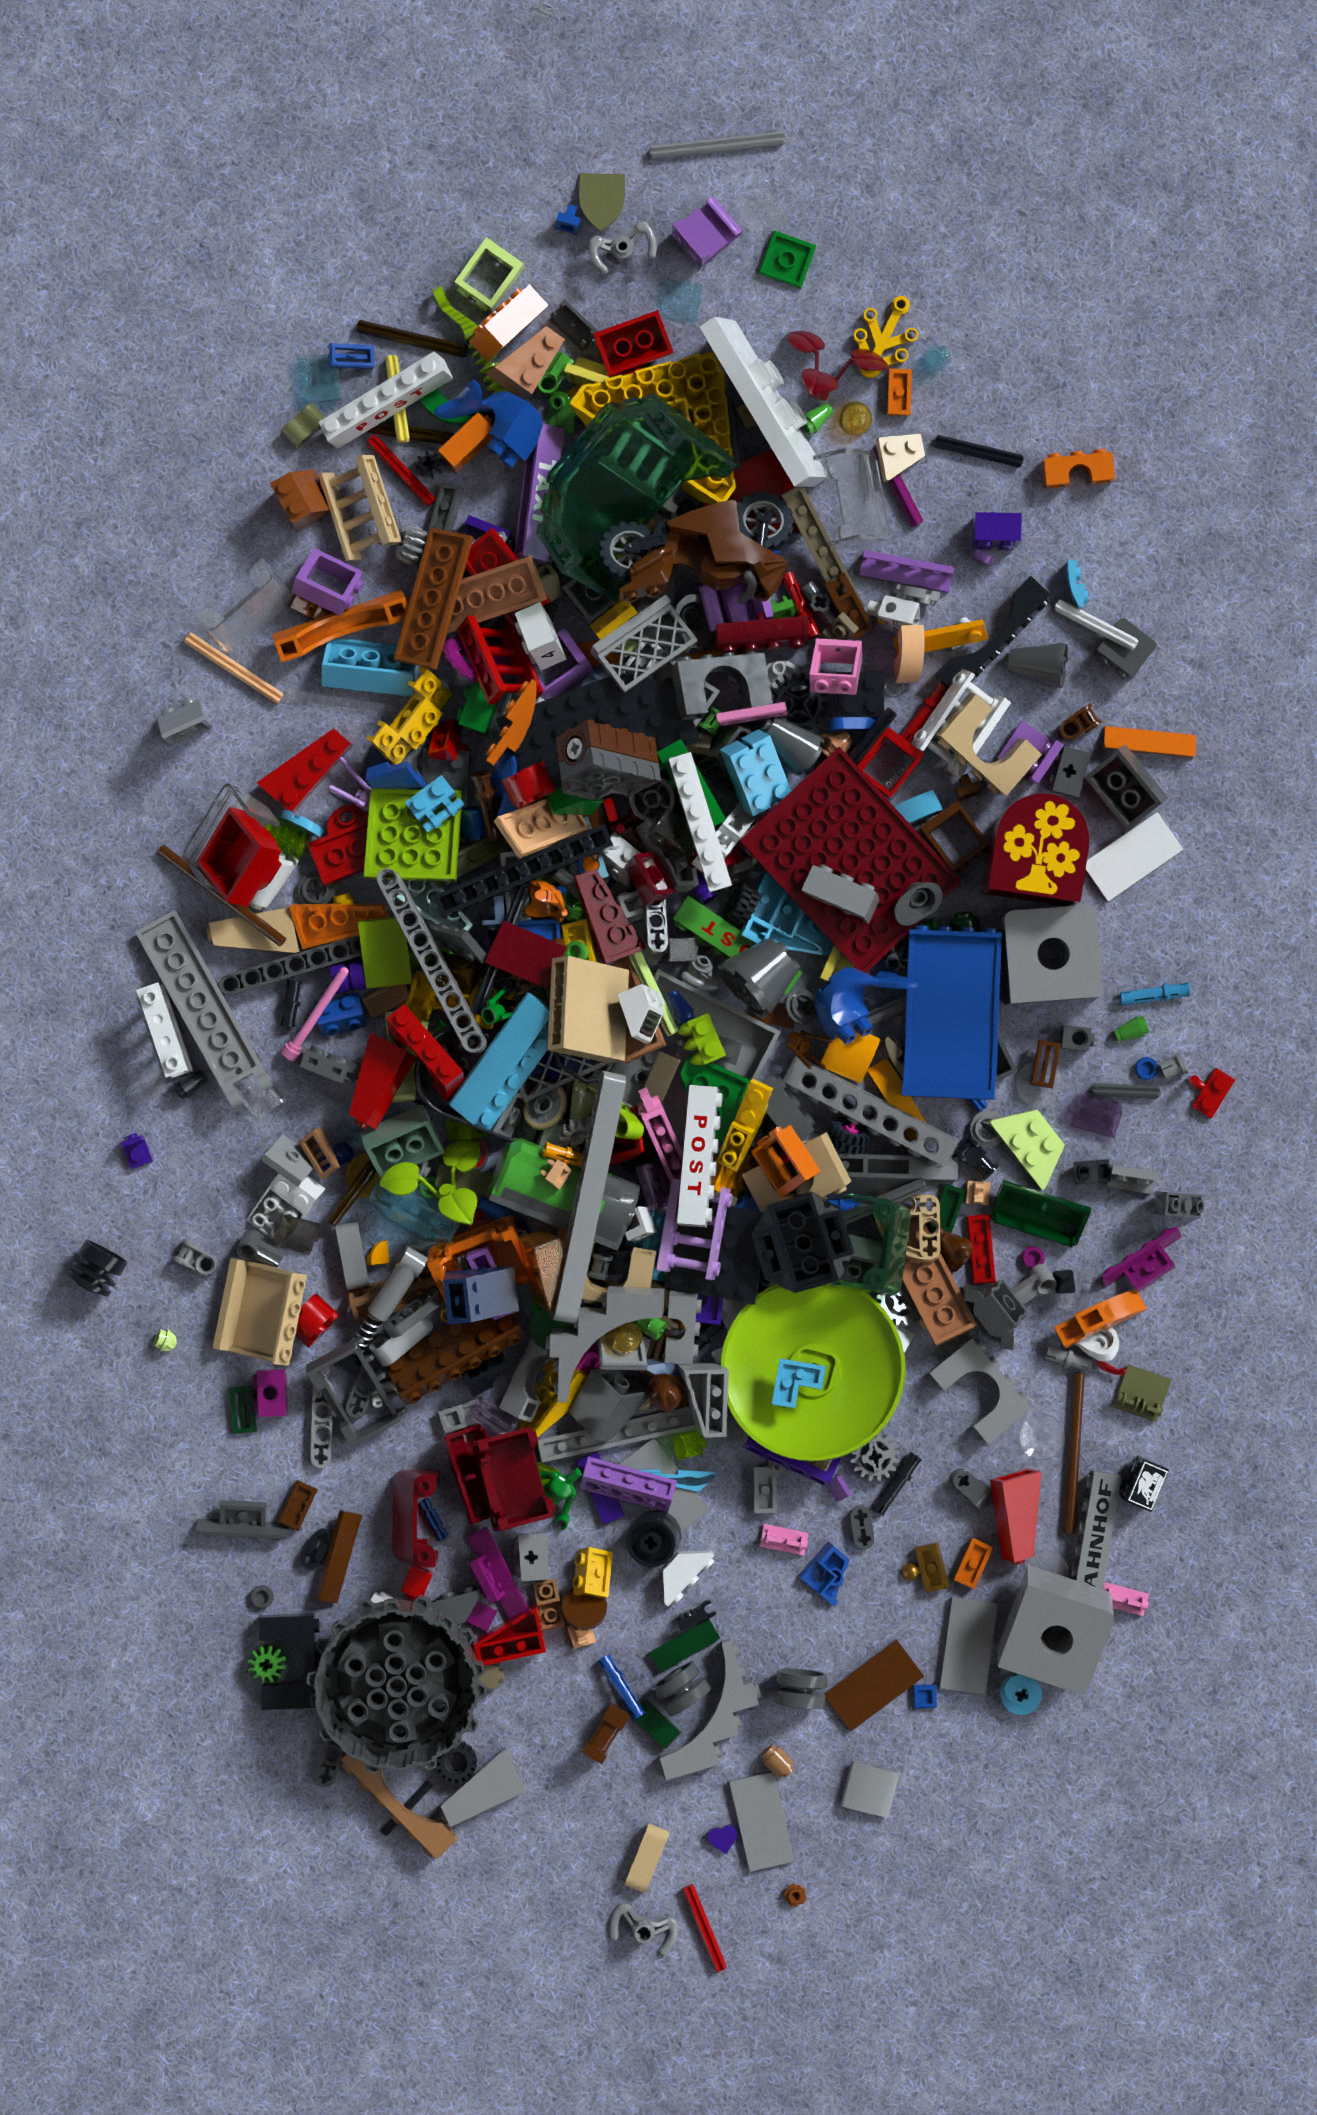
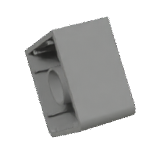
M1078 905L1012 910L1001 917L1000 930L1003 934L1002 956L1006 1005L1103 997L1097 911L1093 906ZM1044 940L1056 941L1064 950L1063 964L1057 970L1045 968L1038 960V948Z
M1027 1565L998 1644V1667L1074 1693H1085L1089 1689L1114 1622L1111 1593ZM1056 1625L1063 1626L1069 1630L1062 1636H1051L1044 1632L1047 1628Z

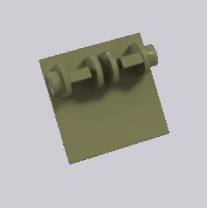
M1128 1364L1113 1407L1157 1422L1158 1417L1163 1412L1162 1406L1172 1379Z

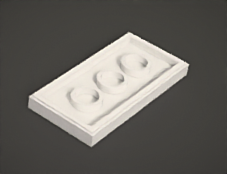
M1156 812L1088 859L1086 872L1108 902L1181 852L1183 848L1159 813Z

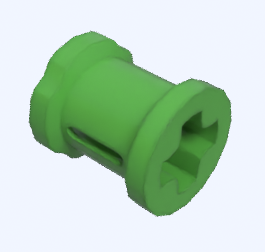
M711 706V712L704 722L699 723V726L715 737L717 735L716 731L720 727L717 721V713L722 712Z

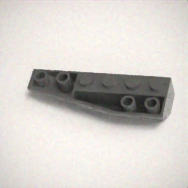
M837 1153L851 1182L846 1185L847 1190L838 1195H834L832 1192L826 1195L827 1199L868 1200L920 1178L924 1179L927 1187L958 1180V1157H952L946 1167L941 1165L938 1168L928 1162L929 1158L925 1156Z

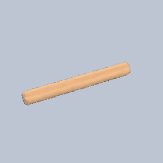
M189 633L185 638L184 642L274 703L278 704L283 698L282 692L195 634Z

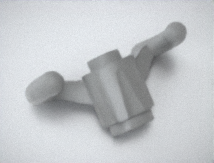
M644 221L637 222L631 233L609 240L598 235L592 237L589 240V254L595 268L601 274L608 272V268L602 263L598 255V248L612 253V256L620 263L627 260L630 261L633 258L634 246L642 234H645L648 240V257L654 259L656 257L657 242L649 224ZM624 245V248L627 247V249H626V250H620V249H619V246Z
M693 936L686 937L685 943L687 945L703 946L708 948L709 951L703 956H694L685 972L682 973L681 978L686 984L694 988L709 991L716 990L719 982L712 976V964L720 955L712 951L714 946L707 941L703 945L694 939Z
M621 1903L614 1910L609 1928L613 1941L619 1939V1920L621 1916H625L633 1928V1937L636 1942L643 1943L644 1945L648 1944L651 1939H654L656 1934L668 1929V1938L659 1949V1954L665 1956L672 1949L678 1934V1922L676 1919L666 1917L656 1921L635 1914L628 1903ZM642 1927H646L647 1931L641 1932L640 1929H642Z

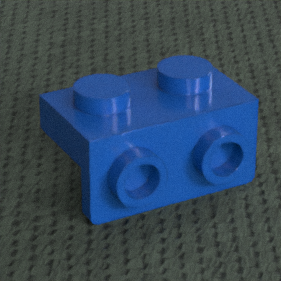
M359 992L331 999L317 1020L322 1036H334L341 1032L355 1031L367 1026Z

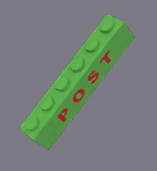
M686 895L671 917L676 920L673 925L684 932L688 928L695 933L694 939L703 945L707 941L714 946L712 951L721 957H724L725 954L732 957L756 944L741 936L739 929L688 895ZM800 970L784 992L786 995H788L802 974Z

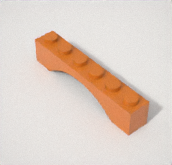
M400 589L351 606L350 609L346 608L341 616L331 613L274 633L272 637L282 663L303 656L314 648L343 635L403 621L408 605L403 591Z

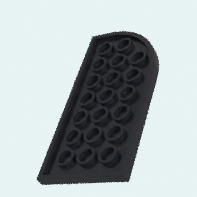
M620 674V678L625 685L633 681L634 674ZM609 676L536 703L529 729L516 753L513 752L517 762V772L543 761L555 785L554 788L557 789L562 787L556 737L565 733L567 729L577 727L582 721L594 720L597 724H610L612 728H625L629 732L644 733L645 736L654 737L657 752L680 739L685 747L701 740L693 719L680 721L675 692L665 684L647 677L629 691L623 693L613 678ZM507 714L496 718L500 732L506 724L512 725V722L506 718ZM544 796V797H542V798H540V799H538V800H536V798H535V801L529 803L528 805L533 804V803H536V802L541 801V800H544V799H546V796Z

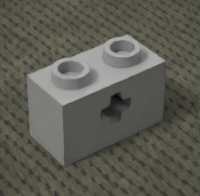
M546 1531L519 1533L518 1539H514L515 1553H519L520 1562H516V1575L521 1576V1581L548 1580L549 1564ZM529 1551H533L534 1555H538L534 1562H530L529 1558H525Z

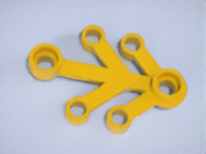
M897 296L893 299L891 304L893 312L882 334L876 320L877 311L874 308H867L864 311L863 318L869 325L875 343L873 352L879 356L886 349L906 342L913 343L918 338V331L915 328H908L905 333L891 337L900 316L905 315L910 308V302L906 297ZM897 302H904L905 307L902 309L898 308ZM873 312L875 317L868 319L866 313ZM863 328L856 329L853 335L854 341L858 343L859 349L869 350L866 342V330ZM862 332L865 337L860 340L856 337V334ZM914 332L916 337L909 339L907 333ZM899 348L894 355L883 357V359L887 362L888 366L895 363H904L908 359V351L904 348ZM903 352L906 357L901 360L897 357V354ZM860 369V372L866 378H875L881 373V370L867 371Z

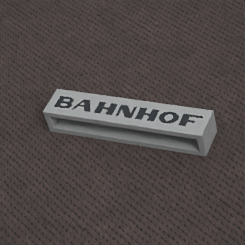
M1092 1470L1091 1475H1087L1085 1488L1089 1489L1088 1497H1084L1082 1502V1511H1085L1084 1520H1080L1078 1526V1534H1081L1080 1543L1076 1542L1074 1556L1078 1557L1076 1566L1072 1565L1070 1579L1103 1589L1122 1477L1119 1474Z

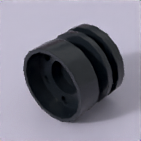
M85 1240L78 1252L86 1260L85 1263L73 1261L72 1264L80 1272L69 1269L67 1275L82 1288L94 1294L109 1297L112 1291L104 1286V1284L115 1287L116 1283L109 1277L110 1273L121 1276L128 1262L107 1248L93 1241Z

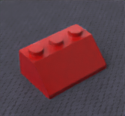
M658 310L593 333L594 341L609 377L674 354Z

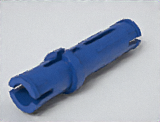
M610 1654L598 1660L597 1663L608 1678L606 1681L608 1684L611 1683L633 1721L645 1714V1710L625 1681L624 1673L622 1670L619 1671Z

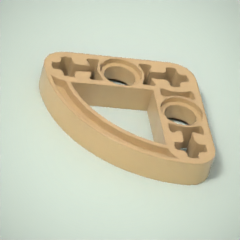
M915 1195L906 1199L913 1204V1208L909 1212L902 1211L900 1209L901 1202L896 1204L897 1212H893V1207H887L885 1212L878 1211L873 1214L877 1229L882 1238L899 1254L921 1262H933L940 1256V1204L934 1195ZM916 1200H920L919 1205H926L927 1201H931L932 1205H936V1207H932V1211H927L926 1207H919L920 1212H916ZM919 1217V1249L912 1248L897 1239L888 1228L884 1218ZM926 1223L935 1224L936 1231L933 1234H927L923 1231V1226ZM922 1238L929 1240L937 1238V1241L932 1240V1249L937 1251L933 1252L932 1256H928L927 1252H923L928 1247V1240L923 1241Z

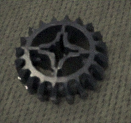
M792 671L791 678L783 674V682L776 679L775 683L778 687L770 686L771 692L774 693L772 695L773 704L780 703L783 693L787 696V714L777 718L802 729L803 726H806L808 730H811L812 726L810 723L812 722L819 725V721L816 718L817 716L824 718L825 714L820 710L828 708L827 704L822 703L828 700V696L823 693L810 692V674L806 677L804 671H801L797 677L795 671ZM796 685L806 686L805 689L802 688L797 692L789 689ZM814 693V705L810 711L807 708V702L811 698L810 695ZM791 695L795 699L798 698V700H800L801 705L804 707L803 709L799 705L797 706L796 704H794V700L791 698ZM797 712L805 715L797 719L788 718L789 715L792 716Z

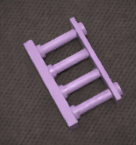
M672 1179L656 1270L670 1272V1269L674 1268V1266L706 1271L705 1279L715 1280V1276L719 1275L721 1266L720 1262H718L726 1211L727 1207H730L732 1203L730 1189L721 1187L720 1194L714 1193V1198L709 1199V1202L718 1203L716 1217L712 1216V1221L707 1222V1225L714 1226L712 1240L683 1235L677 1231L681 1180ZM680 1243L709 1248V1261L702 1262L676 1257L673 1254L674 1246Z

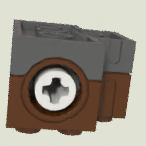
M594 720L582 721L577 727L567 729L565 733L556 737L562 791L565 794L595 801L611 793L630 797L661 781L654 737L645 736L644 733L629 732L625 728H612L610 724H597Z

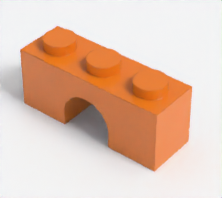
M1106 449L1093 450V454L1075 451L1071 452L1070 456H1061V453L1048 454L1047 458H1044L1042 461L1045 489L1067 487L1069 485V472L1077 467L1087 471L1090 485L1112 483L1115 480L1113 452H1106Z

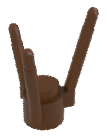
M801 1030L800 1033H791L786 1040V1048L791 1050L808 1069H811L812 1065L804 1056L825 1070L826 1066L808 1052L810 1043L807 1038L827 1043H833V1039L810 1034L804 1030Z

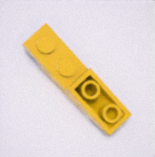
M755 1079L750 1081L736 1118L731 1123L717 1158V1163L735 1172L738 1171L768 1108L767 1103L774 1088Z

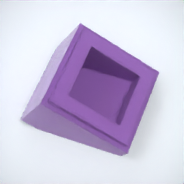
M837 1474L832 1477L827 1487L835 1500L839 1501L851 1496L852 1493L841 1475Z

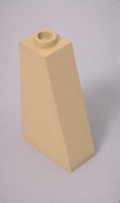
M289 907L256 914L287 938L281 947L241 917L209 923L210 928L206 929L208 941L213 942L214 946L300 953L297 931Z

